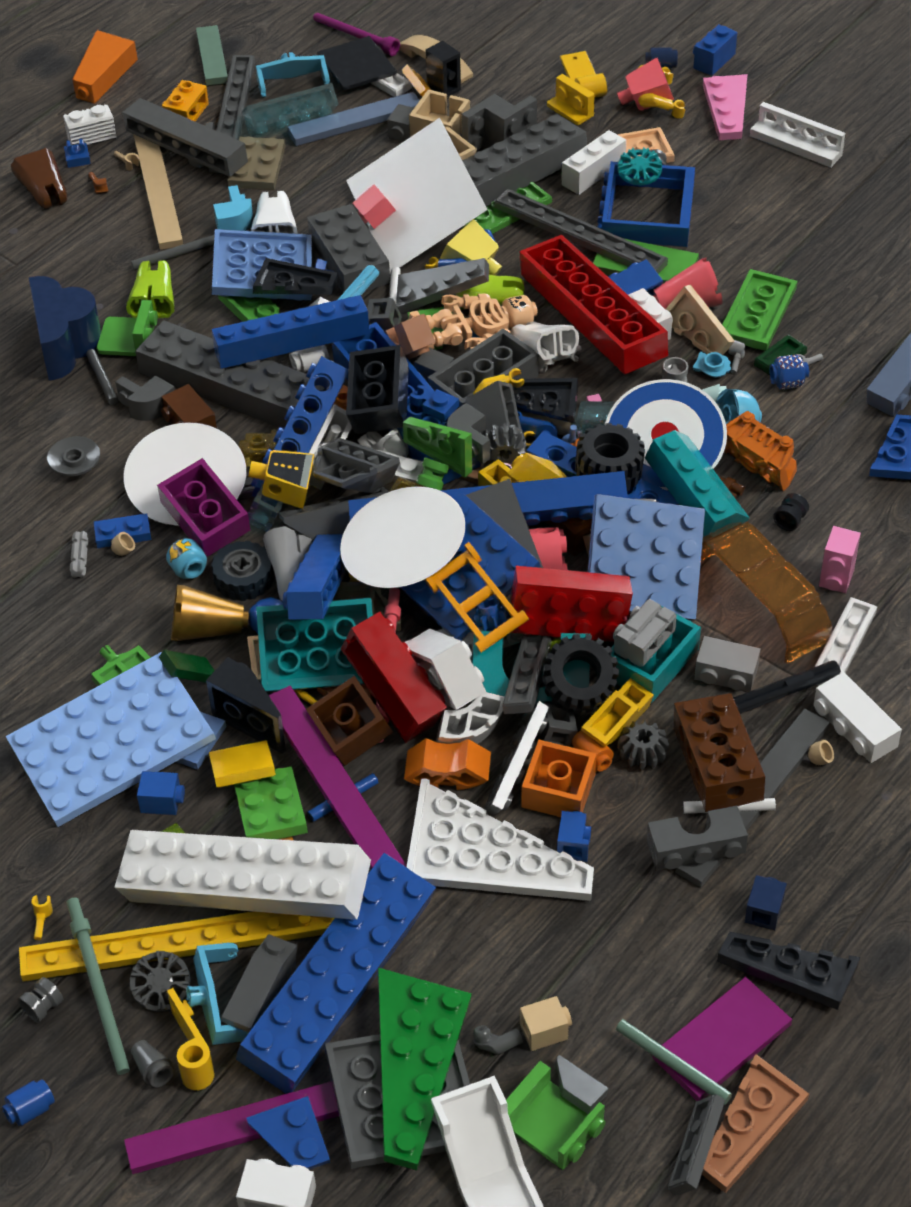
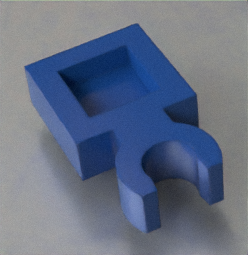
M423 385L417 386L418 395L410 394V403L412 405L422 406L424 413L444 422L459 407V398L438 389L431 393Z

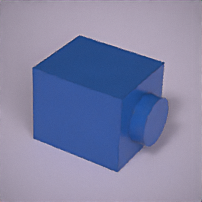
M142 771L137 792L140 812L176 815L178 804L184 802L185 788L184 785H180L178 773Z

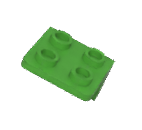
M152 300L141 301L137 318L107 317L97 345L98 353L136 356V349L149 337L154 330V326L157 325L158 315L157 311H153Z

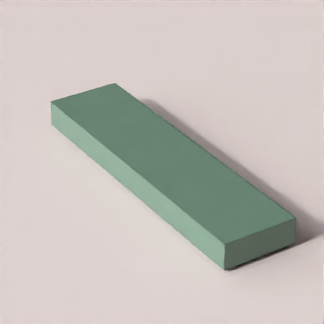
M218 25L196 28L206 86L226 84L228 76Z

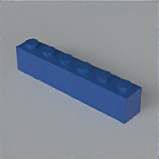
M361 295L214 328L212 329L214 350L222 369L368 335L369 319L366 305Z
M343 534L317 535L314 542L309 545V551L305 553L303 562H300L299 569L294 573L292 582H289L288 590L283 593L284 610L288 609L289 620L324 619L347 571L340 551Z

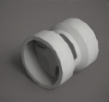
M679 357L666 359L662 366V379L687 382L688 363Z

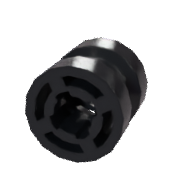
M787 494L781 506L773 514L774 522L783 530H796L801 523V518L809 511V504L799 494Z

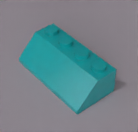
M673 430L652 440L645 455L646 461L679 505L705 509L703 538L705 540L749 520L750 517L689 436Z

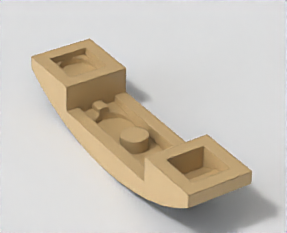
M414 35L402 41L399 50L411 58L418 54L426 59L425 49L440 41L424 35ZM460 58L461 83L473 77V72Z

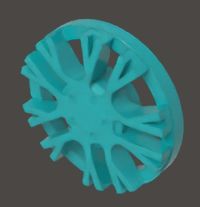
M643 147V150L628 149L627 153L624 152L620 156L618 173L627 183L647 185L660 177L662 173V160L658 157V153H655L654 150L650 152L649 148L645 149ZM648 172H651L655 175L650 177L648 175ZM632 173L635 176L632 179L628 177V175Z

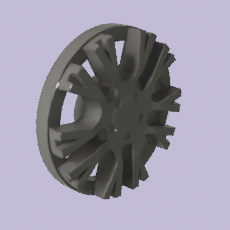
M156 951L143 956L137 961L130 975V988L135 1000L145 1009L154 1012L171 1010L170 1004L165 1005L162 996L167 994V990L172 989L174 986L182 988L183 991L179 999L183 1002L186 998L187 986L191 984L190 973L184 961L177 955L165 951ZM158 958V966L156 968L150 967L148 961ZM164 958L169 959L166 969L162 968ZM177 962L182 969L176 973H171L170 968ZM142 966L150 971L148 976L139 971ZM136 977L147 980L144 985L136 987ZM185 977V981L174 982L173 978ZM149 987L150 991L141 998L139 994ZM153 994L159 995L158 1006L148 1004Z

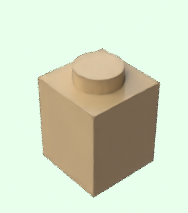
M557 996L520 1007V1026L531 1051L568 1040V1026L572 1025V1020L566 1006L561 1007Z

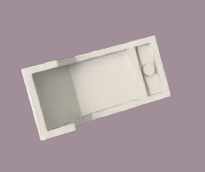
M495 1076L431 1098L456 1183L466 1207H544L524 1166L508 1115L507 1101Z

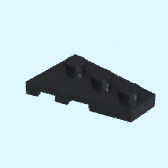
M578 378L524 379L523 386L519 388L513 387L517 410L575 423L579 386Z

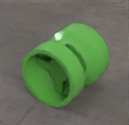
M424 457L422 463L423 471L418 475L416 483L428 488L442 490L444 485L442 479L448 473L450 465Z

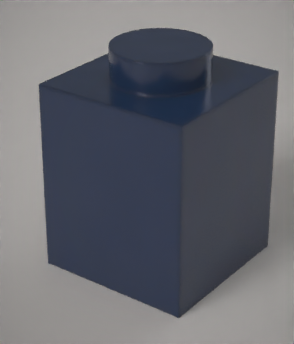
M756 875L747 904L745 923L775 931L787 883L772 877Z

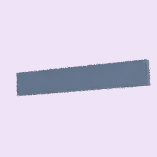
M414 92L288 126V134L296 146L387 121L398 104L415 108L420 100Z

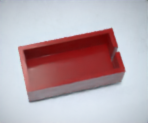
M516 566L510 604L517 613L523 610L529 620L510 633L561 637V633H581L592 635L591 640H598L599 638L602 641L614 642L613 634L615 629L620 624L625 625L627 623V616H629L633 595L630 577Z
M378 612L352 627L340 649L405 743L432 728L447 708L442 693L437 689L435 690L428 681L429 677L425 669L420 665L418 666L414 661L409 646L398 638L393 623L388 618H384L381 612Z

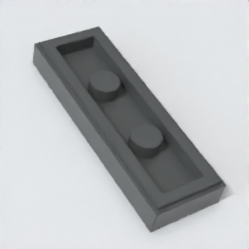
M717 1094L695 1103L668 1185V1190L676 1196L695 1190L698 1187L725 1099Z

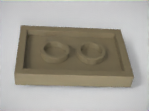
M239 137V141L245 143L248 162L232 176L228 177V187L238 185V188L275 190L286 147L285 139Z

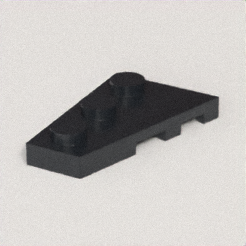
M265 258L253 284V294L331 295L337 282L338 272Z

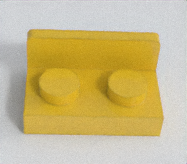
M564 74L556 77V96L547 101V107L572 123L580 125L594 116L595 94Z

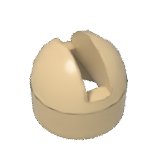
M120 532L111 541V549L116 555L124 556L135 549L133 538L126 532Z
M821 740L810 746L808 758L815 765H825L833 761L834 751L828 741Z

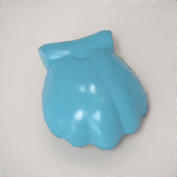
M700 352L697 361L693 365V369L716 378L724 376L731 370V362L726 356L717 352L708 354Z

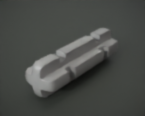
M76 531L72 536L70 572L72 577L82 578L86 574L88 537L85 531Z

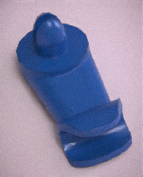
M518 411L523 433L533 431L536 436L532 437L537 438L544 431L557 437V428L552 422L525 417Z

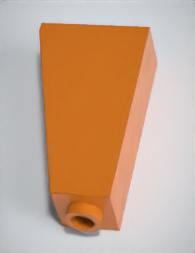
M97 31L73 78L76 98L95 104L138 60L135 41Z

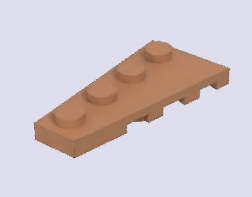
M755 1054L750 1068L743 1078L738 1092L712 1140L702 1175L726 1193L808 1101L809 1093Z

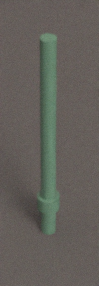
M71 898L66 901L72 920L70 923L73 938L78 940L117 1074L123 1075L128 1073L130 1068L90 939L91 927L88 919L84 918L79 899Z

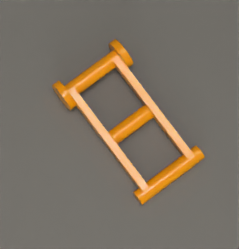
M468 542L464 545L465 552L424 580L433 593L440 590L479 640L475 645L482 653L525 623L529 618L523 610L517 613L478 564L482 560L475 548ZM469 563L486 586L459 604L442 581ZM494 594L511 615V618L484 636L467 613Z

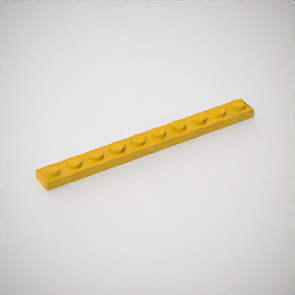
M253 911L90 936L101 970L137 964V961L143 956L156 951L170 952L178 957L195 955L196 947L201 945L235 943L238 948L261 945L268 934L285 941L323 935L335 918ZM77 939L19 947L20 972L23 982L42 977L49 978L87 972ZM158 958L152 959L148 962L158 961Z

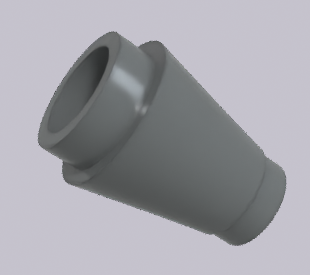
M140 1040L133 1045L131 1054L144 1082L153 1087H161L168 1083L174 1073L172 1061L146 1040Z

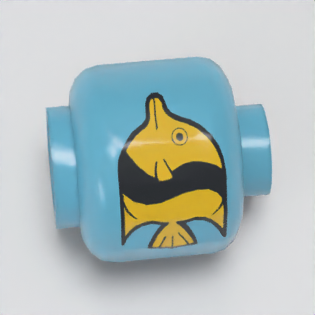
M188 538L180 539L173 543L166 554L168 564L175 574L182 579L198 577L202 574L207 564V557L196 541Z

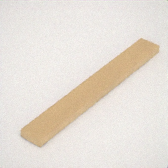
M133 134L159 248L163 250L182 245L183 239L160 146Z

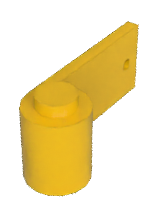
M586 51L560 56L562 65L570 79L595 94L594 98L607 95L605 76L603 73H595Z
M173 988L169 989L167 993L172 1014L188 1039L177 1051L182 1082L191 1090L205 1089L214 1080V1069L209 1047L190 1017L194 1013L188 1002L184 1000L182 1003Z

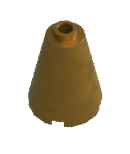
M177 585L171 640L182 641L241 633L242 628H247L249 611H244V605L185 585Z

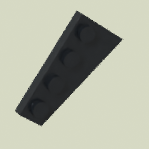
M729 932L718 953L717 962L838 1010L859 965L860 957L849 955L848 959L834 957L831 951L820 949L819 953L800 950L801 945L788 943V945L779 946L772 944L770 939Z

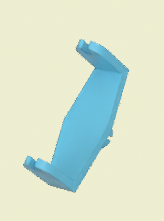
M289 52L290 57L287 56V53H284L280 60L256 66V77L261 97H266L264 79L293 78L320 70L324 86H330L324 55L295 57L294 53Z
M235 943L197 946L194 964L198 986H187L186 990L187 1001L190 1007L202 1005L212 1045L241 1042L248 1034V1032L231 1025L221 1026L214 982L208 964L228 961L237 957L238 947Z

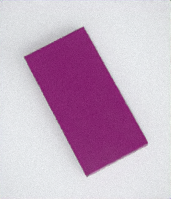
M744 977L662 1044V1046L721 1085L753 1058L755 1054L759 1053L790 1027L792 1018L748 978ZM652 1055V1058L696 1101L702 1100L709 1095Z

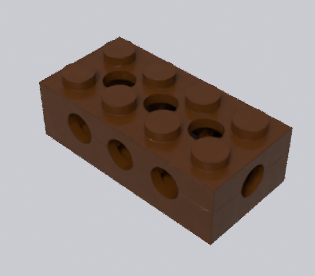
M728 693L674 703L673 728L698 795L702 801L704 811L708 812L764 801L765 774L732 694Z

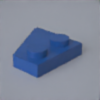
M308 1096L246 1118L248 1126L252 1130L254 1129L267 1142L269 1147L282 1156L290 1167L292 1165H300L311 1170L330 1163V1158Z

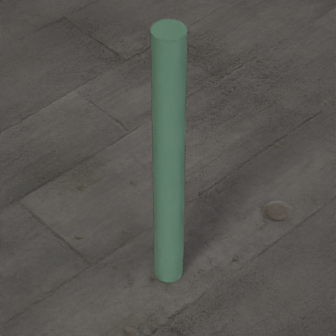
M624 1019L619 1022L616 1031L711 1096L717 1094L725 1099L724 1105L730 1100L731 1092Z

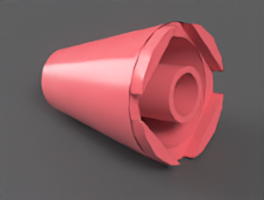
M706 257L653 290V296L664 309L670 305L683 287L691 285L708 307L719 306L723 303L721 293L716 294L715 292L719 284L713 268Z

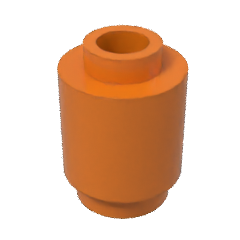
M579 731L573 737V748L597 753L596 772L604 771L611 765L614 753L609 746L603 747L583 731Z

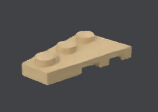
M691 285L684 286L665 309L672 315V328L674 332L690 339L694 346L706 354L717 352L724 355L735 342Z

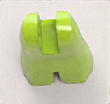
M143 261L140 264L126 306L127 313L133 318H137L142 300H152L153 311H157L158 318H170L172 313H174L171 271L167 261H158V269L151 271L150 261Z
M489 275L488 282L456 293V296L463 297V294H469L470 297L477 296L478 294H488L491 299H497L500 306H502V302L506 298L524 295V281L513 276Z

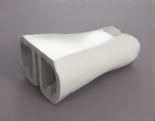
M278 191V197L269 198L268 192H262L258 200L251 231L298 233L290 202L284 191Z
M528 322L526 325H515L511 329L513 336L533 349L543 360L553 359L557 354L562 356L573 354L579 343V333L572 325H543L537 322Z

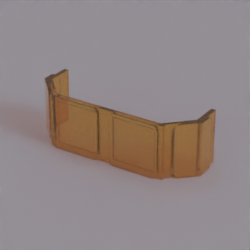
M742 522L730 523L703 537L701 561L716 554L775 616L787 645L784 659L786 664L828 642L832 632V624L824 605L821 603L820 594L790 562L786 561L778 553V550L754 525L749 522L744 524Z

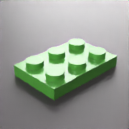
M292 766L275 769L276 775L272 777L234 784L245 837L281 839L308 833Z

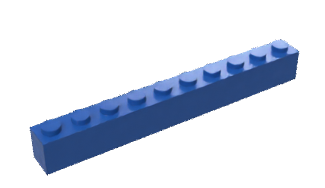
M624 471L511 483L528 526L537 525L542 521L560 523L570 518L592 519L594 496L596 494L628 498ZM491 485L440 491L455 499L462 492L467 495ZM377 497L348 500L350 521L362 507Z

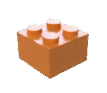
M538 740L522 784L521 808L561 817L562 811H580L583 813L596 773L597 753Z

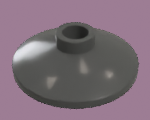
M81 436L67 437L56 442L47 454L49 467L57 474L63 476L85 474L92 470L100 460L98 445L93 440Z

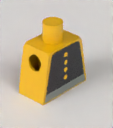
M273 450L270 452L268 464L251 461L248 477L264 480L262 489L264 496L303 509L314 454Z

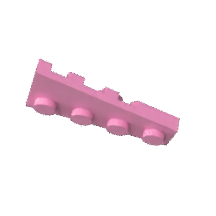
M747 74L703 78V88L719 141L742 139Z

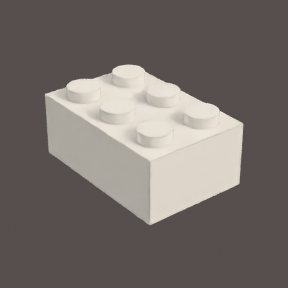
M428 629L406 642L412 652L414 661L427 672L428 681L435 690L437 689L442 693L445 705L458 710L486 692L482 684L485 681L481 671L476 666H473L469 658L472 656L471 650L464 641Z

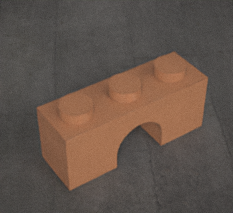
M425 314L401 322L393 328L384 331L395 345H401L408 360L430 351L428 346L436 343Z

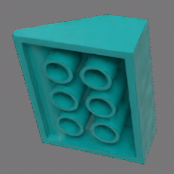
M371 598L332 601L324 619L289 620L288 609L284 610L283 605L256 607L261 683L266 692H276L290 685L293 690L338 687L353 676L357 678L361 685L364 684L340 648L345 639H347L346 637L352 627L373 616Z

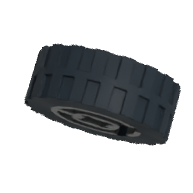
M236 541L235 543L225 545L224 548L219 549L218 553L214 555L213 563H211L214 585H216L217 591H220L224 597L240 601L252 600L259 595H263L271 587V583L274 580L273 566L266 548L260 546L259 543Z

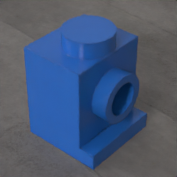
M562 811L557 840V852L561 853L563 851L571 855L574 860L582 862L588 861V848L591 837V826H586L587 816L585 813L580 811Z

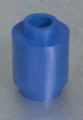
M41 1079L38 1082L31 1081L4 1097L6 1104L2 1106V1110L11 1124L16 1122L21 1127L48 1111L49 1106L55 1103V1099L44 1080Z

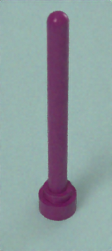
M315 13L313 15L314 21L361 39L370 36L385 54L395 56L400 49V41L394 37L382 38L323 14Z

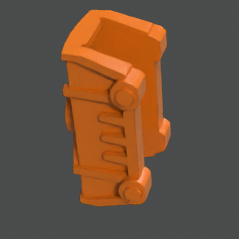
M749 411L744 412L727 423V440L724 453L734 456L737 463H741L752 473H758L768 483H775L782 491L789 487L797 471L796 460L792 458L794 453L793 439L788 436H780L755 420V415Z

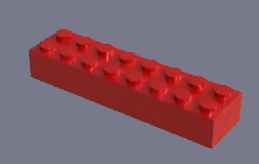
M563 235L519 251L521 276L624 374L633 372L668 356V331Z

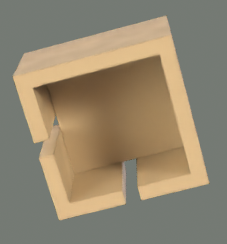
M428 89L409 115L410 137L438 118L441 119L444 127L448 126L458 135L462 134L461 114L470 109V100L451 95L449 97L450 116H447V94Z

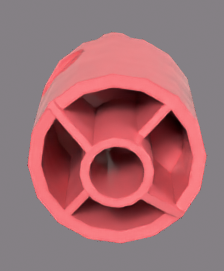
M558 527L529 529L543 568L568 570L565 557L562 556V553H567V542L563 529L559 530Z

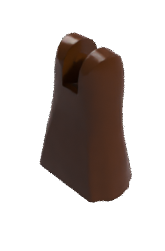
M44 148L14 158L11 164V171L42 208L52 207L50 196L53 195L59 204L67 202V191L52 151Z

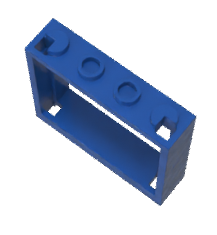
M611 161L609 172L604 174V185L607 186L602 187V200L605 201H600L599 215L603 216H598L597 227L623 239L653 245L688 247L695 167L662 165V173L656 181L647 185H633L620 177L618 162ZM648 172V175L650 177L655 175L651 172ZM632 173L628 175V177L632 179L635 176ZM616 185L683 190L680 224L612 220Z

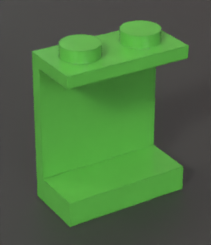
M539 1061L506 1099L508 1115L516 1137L564 1170L571 1161L575 1163L581 1157L585 1150V1143L590 1137L596 1138L603 1130L606 1123L604 1121L605 1106L599 1102L589 1114L585 1113L561 1096L559 1087L550 1081L551 1068Z

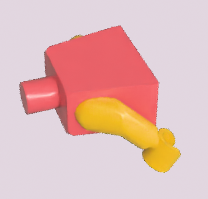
M658 58L639 66L636 70L626 76L629 88L617 93L622 105L635 101L638 109L641 111L651 107L667 111L672 109L671 114L673 117H684V102L682 100L672 102L674 98L669 84L672 83L673 73H670V69L667 67L662 68Z

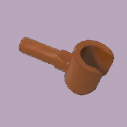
M89 172L88 176L93 181L95 193L108 192L106 178L98 179L93 172Z

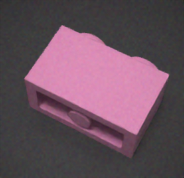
M833 526L824 552L819 587L842 593L847 592L855 568L860 532Z

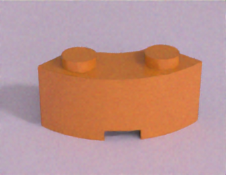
M426 738L407 750L404 780L420 786L421 778L428 779L430 784L437 788L439 785H456L457 790L476 787L487 782L489 779L491 752L470 739L459 743L446 744Z

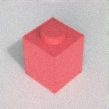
M375 184L353 202L354 206L359 210L357 213L365 224L369 222L374 229L396 211Z

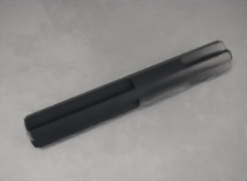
M832 660L733 697L739 713H743L828 681L839 675L841 670L837 661Z

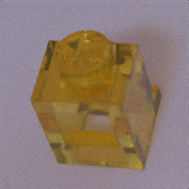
M271 430V434L246 433L245 440L239 441V448L243 453L246 467L251 466V461L262 463L268 449L274 450L277 443L273 439L277 430Z

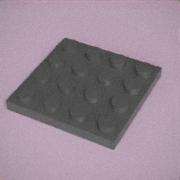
M380 1034L325 1043L326 1059L351 1169L386 1163L384 1161ZM459 1041L457 1042L441 1095L470 1085ZM435 1115L422 1156L446 1152Z

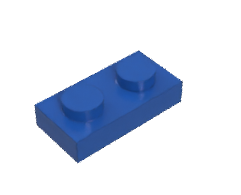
M147 513L94 521L97 549L110 547L112 539L120 532L128 533L135 543L151 540Z

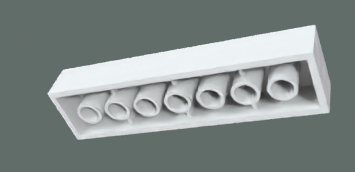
M131 830L114 888L130 902L358 920L371 859L359 845Z

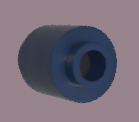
M650 47V52L645 54V64L658 58L662 68L667 67L670 70L677 68V49L672 50V47Z

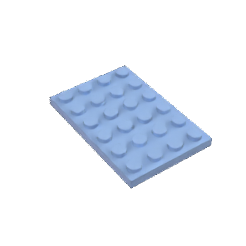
M162 652L6 736L57 827L140 782L142 771L158 772L216 740L212 729L178 677H171L159 659Z

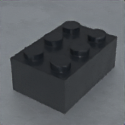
M401 345L350 352L346 416L355 434L403 428V422L407 419L409 364Z

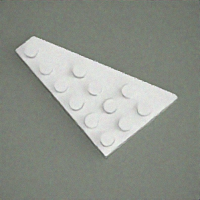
M421 778L407 862L408 869L434 886L591 901L593 867L582 861L574 860L571 855L563 851L559 853L545 846L543 840L524 830L516 829L513 824L505 820L501 822L487 815L485 809L466 799L458 798L455 793L449 790L444 792L431 785L430 780Z

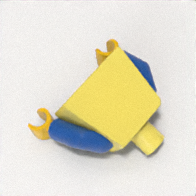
M473 219L447 243L439 262L436 257H431L429 265L426 264L425 269L485 258L489 264V275L496 276L502 268L493 259L499 246L495 242L492 232L488 229H483Z

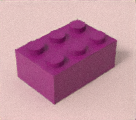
M203 458L157 485L162 505L189 539L198 543L206 557L251 531L248 513Z

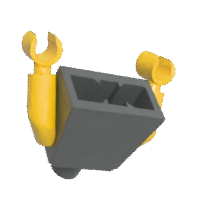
M512 369L508 376L502 374L483 379L474 390L473 395L466 399L465 403L485 415L486 429H492L493 424L502 426L504 423L506 426L515 424L517 429H521L513 387L519 388L523 386L524 379H512L514 376L521 375L520 369ZM533 431L523 433L525 438L527 436H536ZM526 443V448H529L531 444Z

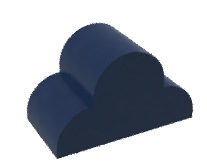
M29 277L49 381L60 379L74 369L77 358L86 357V352L90 349L97 351L101 328L95 297L84 288H61L59 282L50 277Z

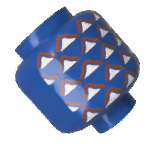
M799 355L776 357L774 363L770 364L769 368L771 382L776 384L779 389L802 387L805 378L809 377L808 363L803 362Z

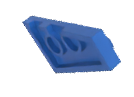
M896 414L884 444L880 447L877 458L870 468L869 476L911 479V415Z

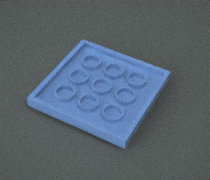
M215 229L212 295L294 299L298 301L311 300L312 294H253V284L265 258L312 267L311 235Z
M596 494L593 504L587 572L629 576L633 592L629 613L636 606L641 607L647 600L651 599L687 620H696L705 509Z

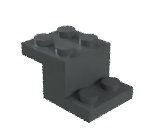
M496 94L491 95L461 114L462 138L473 145L477 151L483 146L491 147L495 143L511 137L513 134L530 128L532 125L537 124V99L530 95L516 105H512Z

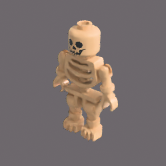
M450 294L442 296L444 309L432 316L425 315L431 330L434 327L444 330L441 333L439 331L433 332L436 343L429 345L428 348L434 349V345L440 347L443 344L459 345L464 338V349H472L503 328L510 333L508 329L511 330L515 325H526L528 322H534V317L537 316V306L535 302H531L525 295L506 298L502 302V306H500L497 299H491L488 294H478L477 296L470 297L469 294H463V297ZM461 307H463L464 310L470 309V314L468 318H465L460 310ZM410 312L409 319L419 316V312ZM472 330H473V331L475 332V334L478 335L480 338H475V337L472 338Z

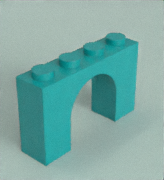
M481 631V633H482L484 636H486L487 634H489V633L491 632V631ZM561 633V639L566 636L568 639H571L573 634H580V638H585L586 634ZM474 635L473 666H476L481 671L485 680L482 684L486 692L505 697L510 680L502 666L503 638L481 653L475 645L479 640ZM573 660L564 665V677L571 685L578 688L589 687V663L582 660ZM545 686L539 689L536 703H552L553 698L551 695L547 697Z

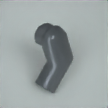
M485 1025L478 1026L473 1031V1042L478 1049L493 1054H501L523 1043L522 1036L517 1028L500 1036L492 1034Z

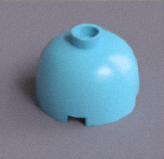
M725 389L717 397L716 403L720 404L719 408L726 424L746 411L754 414L755 420L761 422L762 413L759 405L750 393L736 389Z

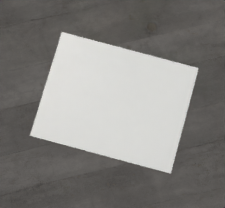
M440 118L346 180L355 200L375 184L396 209L393 214L375 229L369 222L366 223L371 234L389 260L390 274L393 267L400 268L488 210Z

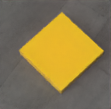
M267 740L209 752L216 787L218 788L276 775Z

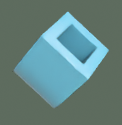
M238 185L229 186L230 202L213 204L217 229L247 231L253 223L251 198L245 199V195L239 193Z

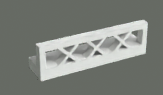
M765 102L760 105L759 120L750 129V136L830 168L839 160L843 153L844 132ZM766 113L773 114L777 121L774 122L766 119ZM785 121H792L797 128H790ZM806 128L813 129L817 136H810ZM826 136L836 138L837 145L831 144Z

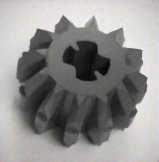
M505 423L502 426L493 424L492 429L485 430L484 436L490 439L489 460H491V463L499 459L503 463L512 464L519 455L526 453V440L522 429H517L515 424L511 426H506Z
M644 719L640 725L632 721L630 728H623L618 740V748L622 761H628L630 768L640 765L643 771L646 765L655 769L657 762L663 763L669 748V742L666 739L665 729H658L657 723L647 725Z

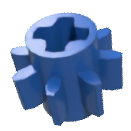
M496 598L486 599L478 605L479 608H476V614L473 615L477 628L482 627L483 631H493L511 618L510 614Z

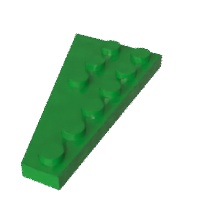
M378 968L384 1161L417 1171L435 1115L431 1098L437 1097L442 1093L472 993Z

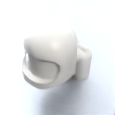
M397 428L390 431L384 437L377 433V431L368 432L357 440L360 445L403 457H407L409 454V448L401 438Z

